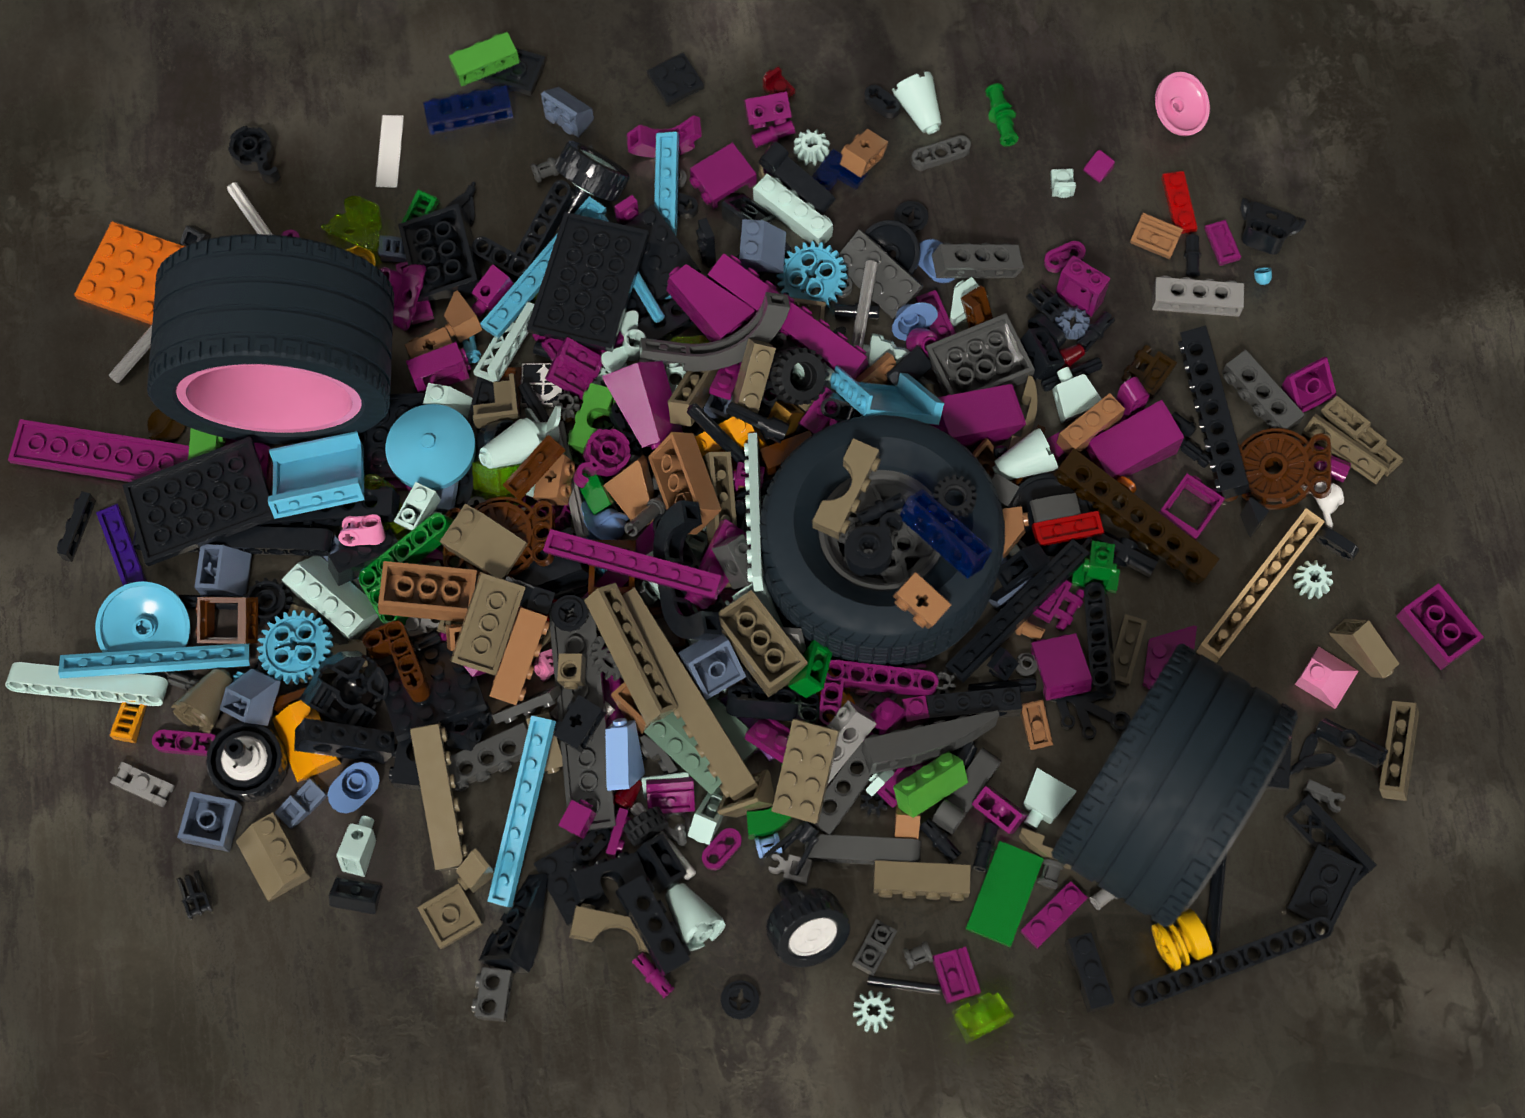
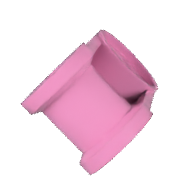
M375 514L344 518L342 521L343 530L340 531L338 536L339 541L345 546L377 545L386 538L381 518Z

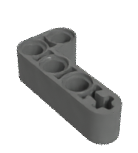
M982 747L966 770L968 783L951 793L943 801L934 815L933 822L950 834H953L972 807L971 804L998 769L1002 760Z

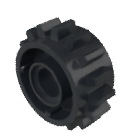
M264 578L262 582L257 580L254 586L248 587V593L243 596L258 597V626L261 628L264 624L268 626V622L275 624V616L281 620L284 619V612L288 614L290 604L294 603L292 597H289L292 595L291 591L286 589V585L283 582L279 584L275 578L272 581H269L267 578ZM273 599L270 606H263L266 600Z

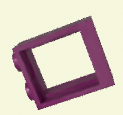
M1072 256L1061 271L1056 293L1059 298L1074 307L1077 306L1082 311L1085 310L1086 314L1092 317L1104 301L1111 278L1077 257Z
M456 342L406 361L418 393H426L428 383L451 386L469 379L467 370L471 368L464 349H459Z
M1186 474L1159 513L1193 539L1197 540L1225 498L1220 492L1217 493L1216 489L1204 485L1198 477ZM1184 489L1212 506L1197 529H1194L1168 512Z

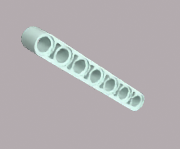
M15 662L11 666L5 686L9 690L18 693L161 706L169 682L160 676L144 674L60 679L58 674L59 666Z

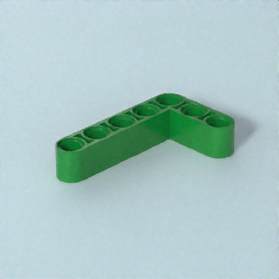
M440 513L431 515L360 572L359 583L383 623L400 621L403 625H406V620L409 618L395 616L393 619V615L379 614L378 602L383 562L417 564L441 545L440 540L454 521L453 518Z

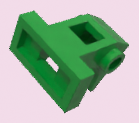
M1092 540L1089 558H1085L1084 563L1072 574V586L1085 588L1091 582H1099L1104 586L1106 592L1116 593L1120 569H1117V563H1113L1115 544Z

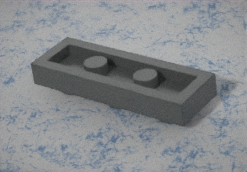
M558 685L529 696L523 699L522 702L518 701L517 705L510 704L502 707L492 717L496 724L505 721L506 724L516 720L519 714L523 713L524 716H527L537 711L536 707L542 705L543 708H547L555 704V699L562 692Z

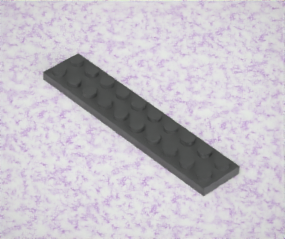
M553 602L549 610L554 676L555 686L558 685L562 692L557 697L558 719H564L568 712L567 707L572 699H576L578 695L606 712L602 673L597 674L598 666H591L595 659L589 658V655L594 652L590 647L598 637V627L588 609L589 614L587 615L586 623L580 627V630L571 632L560 630L552 621L551 610L555 603ZM574 608L571 611L562 610L567 615L566 620L570 617L577 618L573 612ZM559 653L584 655L586 658L585 686H578V689L570 690L565 689L557 681ZM570 668L567 671V677L574 676L577 668ZM606 715L582 753L561 741L567 808L571 800L578 803L581 799L593 805L591 810L597 813L588 831L616 826L614 790L607 791ZM575 720L574 724L580 726L582 722Z

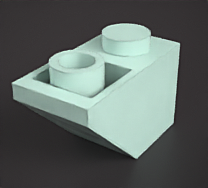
M415 482L394 522L412 531L435 512L441 501L436 491Z

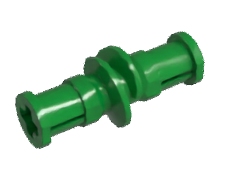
M997 83L988 86L985 90L986 96L990 99L991 106L988 118L990 122L996 124L1001 136L1000 144L1007 147L1016 144L1019 139L1018 134L1014 131L1012 121L1016 117V112L1012 109V105L1004 98L1003 85Z

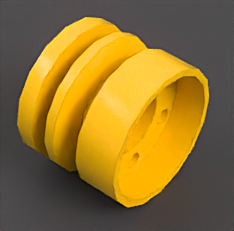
M1191 908L1181 913L1175 921V926L1172 924L1171 926L1164 927L1159 923L1152 925V934L1156 947L1172 971L1181 969V964L1184 967L1190 965L1188 953L1195 961L1212 954L1213 949L1208 934L1199 917Z

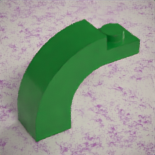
M772 807L761 811H747L748 838L750 840L756 837L761 839L773 836L774 833H779L786 828L794 818L772 812Z

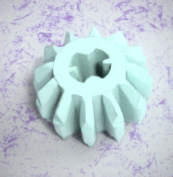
M809 129L806 130V134L800 132L799 138L794 140V153L797 155L798 161L805 160L806 166L809 162H812L815 166L817 160L823 163L825 156L829 154V141L826 140L825 133L819 135L817 129L814 133H811Z
M1317 560L1312 565L1309 561H1305L1303 566L1297 567V573L1293 575V580L1297 581L1294 584V588H1301L1299 594L1304 595V593H1307L1308 599H1312L1314 595L1319 599L1323 596V593L1327 594L1330 591L1328 586L1333 584V580L1329 578L1332 575V571H1325L1326 564H1323L1321 567L1318 566ZM1311 577L1315 579V582H1312L1310 580Z
M871 990L868 992L869 999L861 994L859 998L862 1003H854V1007L860 1010L853 1012V1017H862L856 1024L860 1026L864 1022L867 1023L864 1028L866 1032L869 1031L870 1025H873L874 1033H878V1024L883 1029H886L888 1026L884 1020H893V1017L886 1013L893 1012L894 1007H885L890 1002V998L887 997L881 1001L882 992H879L877 998H874L873 991ZM871 1006L873 1009L877 1007L879 1009L877 1013L879 1016L876 1017L874 1014L869 1016L870 1009L868 1007Z

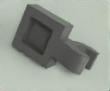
M1310 779L1304 784L1301 792L1307 796L1310 795L1317 803L1327 802L1328 808L1336 813L1341 811V807L1336 806L1334 800L1338 799L1343 802L1346 798L1343 794L1332 792V789Z

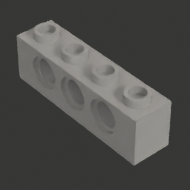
M1170 276L1156 277L1153 284L1152 310L1239 317L1244 308V283H1237L1236 281L1218 282L1213 279L1194 280L1190 277L1177 279ZM1172 291H1177L1180 295H1174ZM1194 293H1199L1202 297H1197ZM1216 294H1220L1224 298L1220 299L1216 296Z
M849 700L839 709L829 725L826 726L840 730L828 784L876 725V722L867 711Z

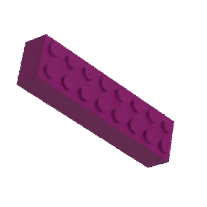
M723 253L708 273L709 279L751 306L755 310L754 315H756L763 302L765 292L779 294L776 290L777 287L768 280L765 283L761 281L758 277L759 274L750 267L746 270L741 265L742 262L735 256L730 255L728 257ZM788 295L790 309L786 320L778 332L783 333L788 340L799 348L816 351L815 354H820L822 356L821 361L826 362V365L833 371H835V366H839L854 380L859 377L869 365L865 355L866 351L858 345L851 346L847 342V337L840 332L833 333L829 329V324L822 319L815 320L811 316V311L804 306H801V308L797 307L794 303L795 300Z

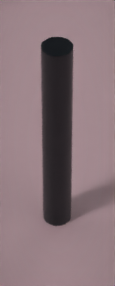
M868 976V985L940 994L941 985Z

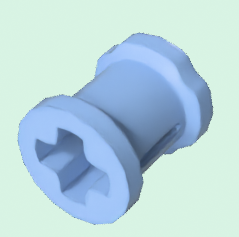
M778 832L770 837L754 838L759 859L763 858V855L773 847L764 848V845H776L780 841ZM780 847V848H779L777 851H775V852H778L779 854H781V853H782V847Z

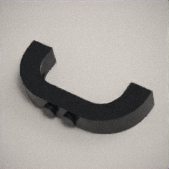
M680 500L664 513L656 529L653 557L684 565L683 546L685 539L690 531L702 525L699 502ZM658 584L661 608L665 621L677 636L685 639L712 640L722 635L718 612L699 611L695 613L691 602L685 599L686 591Z

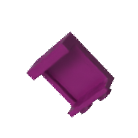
M732 142L691 167L689 181L695 189L698 188L700 190L703 201L715 209L718 207V201L747 184L749 188L757 184V174Z
M1076 633L1070 635L1063 634L1047 640L1040 639L1031 643V654L1034 655L1044 685L1043 693L1046 701L1091 691L1092 677Z

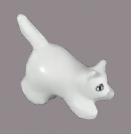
M1319 482L1314 486V490L1317 492H1324L1327 489V485L1324 482ZM1334 483L1332 484L1329 496L1322 499L1314 497L1323 511L1326 527L1330 529L1333 527L1331 513L1344 503V493Z

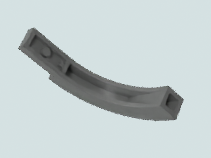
M765 292L763 302L752 320L736 333L718 341L703 344H687L641 338L639 344L640 358L682 363L683 371L694 372L717 370L740 363L743 360L748 338L769 343L781 329L790 309L788 295Z

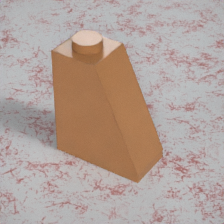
M644 455L604 484V487L630 521L647 507V502L651 498H656L647 459Z

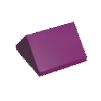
M1323 357L1289 374L1281 386V389L1303 413L1337 396L1327 357Z

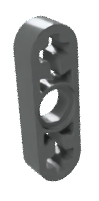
M956 136L916 149L912 153L911 164L916 170L922 171L966 157L970 152L971 142L965 136ZM957 144L964 146V149L961 150L960 147H957ZM943 149L947 152V155L938 157L935 151ZM920 156L922 159H925L922 163L920 160H917Z

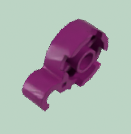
M598 429L590 436L583 451L585 463L579 465L573 476L574 482L578 487L584 488L589 481L582 473H586L589 476L601 475L608 477L616 475L623 470L631 456L629 440L623 433L616 429ZM608 449L611 453L606 455L604 451Z

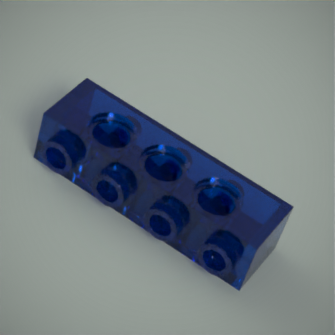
M495 86L487 90H474L467 94H454L447 98H435L423 102L430 135L513 118L507 86Z
M924 489L908 497L900 513L902 521L967 579L983 569L993 551Z

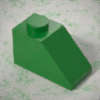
M815 640L811 642L802 655L808 662L807 665L788 684L789 688L805 698L824 688L832 657V652Z

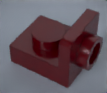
M779 66L774 70L771 69L766 72L763 77V89L769 95L787 92L789 99L795 94V88L782 76V69Z

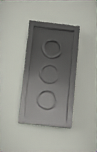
M860 229L839 253L838 258L842 257L844 260L841 265H846L847 270L843 273L847 274L860 289L866 261L872 260L878 263L872 300L893 319H895L898 309L906 304H910L924 287Z

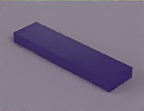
M115 504L97 511V517L122 585L134 582H147L137 552L133 548V542L119 505Z

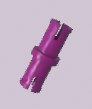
M790 120L775 127L773 125L769 126L765 131L752 134L751 138L755 148L772 141L778 142V139L790 134H795V129Z
M642 952L632 963L646 977L645 981L651 983L664 999L675 988L665 977H662L658 968Z

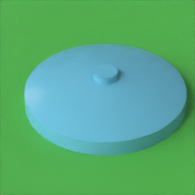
M440 404L421 405L405 412L391 427L386 439V458L395 476L407 486L413 488L415 482L434 491L441 490L458 482L469 471L476 455V439L469 422L455 409Z
M134 582L116 589L105 599L97 614L95 631L97 642L102 652L187 647L191 634V621L184 602L175 592L158 583Z

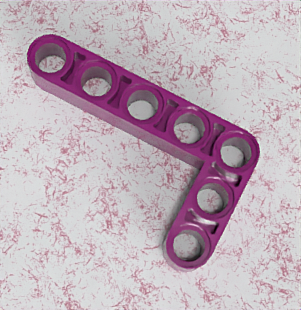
M1137 377L1130 378L1124 382L1118 391L1116 400L1125 408L1122 419L1115 425L1144 410L1149 394ZM1103 430L1100 431V432H1099L1098 434H1096L1094 437H1096L1097 435L1103 433L1104 431H1103ZM1060 432L1046 439L1057 463L1067 457V454L1057 444Z
M831 660L828 671L830 669H837L840 675L832 677L827 672L824 688L821 690L818 724L826 727L830 722H826L823 716L825 714H832L834 717L837 715L841 708L843 687L912 696L925 695L926 697L935 693L938 677L935 673L926 670ZM858 671L863 675V678L856 680L852 678L851 674ZM881 674L886 677V681L880 683L874 677ZM905 677L910 683L908 685H901L898 682V678ZM929 680L932 682L933 687L924 688L921 681ZM828 691H833L838 697L830 700L825 694Z

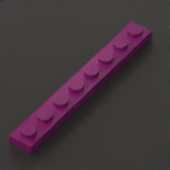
M552 529L549 531L543 549L547 554L715 600L723 581V577L718 574Z

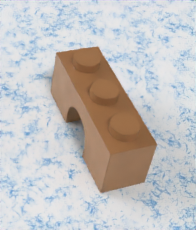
M1109 393L1060 432L1057 444L1067 455L1073 448L1081 452L1089 445V442L1096 434L1102 430L1105 432L1120 421L1125 408Z

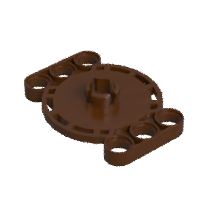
M1272 428L1251 435L1239 445L1251 492L1241 495L1247 502L1252 495L1262 500L1260 504L1265 508L1277 510L1297 504L1310 492L1319 499L1326 498L1331 493L1332 446L1327 435L1316 434L1308 442L1306 438L1297 432L1288 429ZM1318 440L1327 442L1326 448L1322 450L1316 449L1314 444ZM1222 449L1219 451L1218 454L1224 455L1226 453H1224ZM1274 461H1276L1278 466L1282 467V470L1277 474L1268 473L1269 468L1274 466ZM1318 461L1327 463V467L1323 471L1315 470L1314 465ZM1319 482H1324L1327 485V489L1324 492H1317L1314 490V486ZM1299 494L1297 498L1289 502H1286V500L1293 498L1295 495ZM1238 496L1224 499V501H1234ZM1281 501H1282V504H1276V505L1267 504L1268 502H1281Z
M500 496L488 499L474 508L528 543L512 569L522 562L523 564L513 571L510 570L507 576L513 577L521 573L533 561L539 566L544 567L553 562L555 555L548 554L545 560H538L537 558L538 553L544 549L547 537L543 539L538 538V532L543 528H547L549 531L550 529L555 530V509L548 501H538L531 508L522 500L519 501L513 497ZM514 503L522 505L523 508H519ZM542 507L549 508V513L545 517L538 515ZM452 508L447 511L445 516L452 518L461 509ZM444 547L443 564L445 567H450V560L458 556ZM460 558L458 566L450 567L464 569L467 565L469 569L477 570L474 565Z

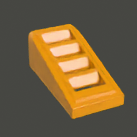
M122 702L113 723L110 737L114 740L136 744L147 705L140 704L139 708ZM127 711L137 712L135 716L126 714ZM124 719L133 720V723H124ZM122 727L130 729L129 732H124L121 730Z

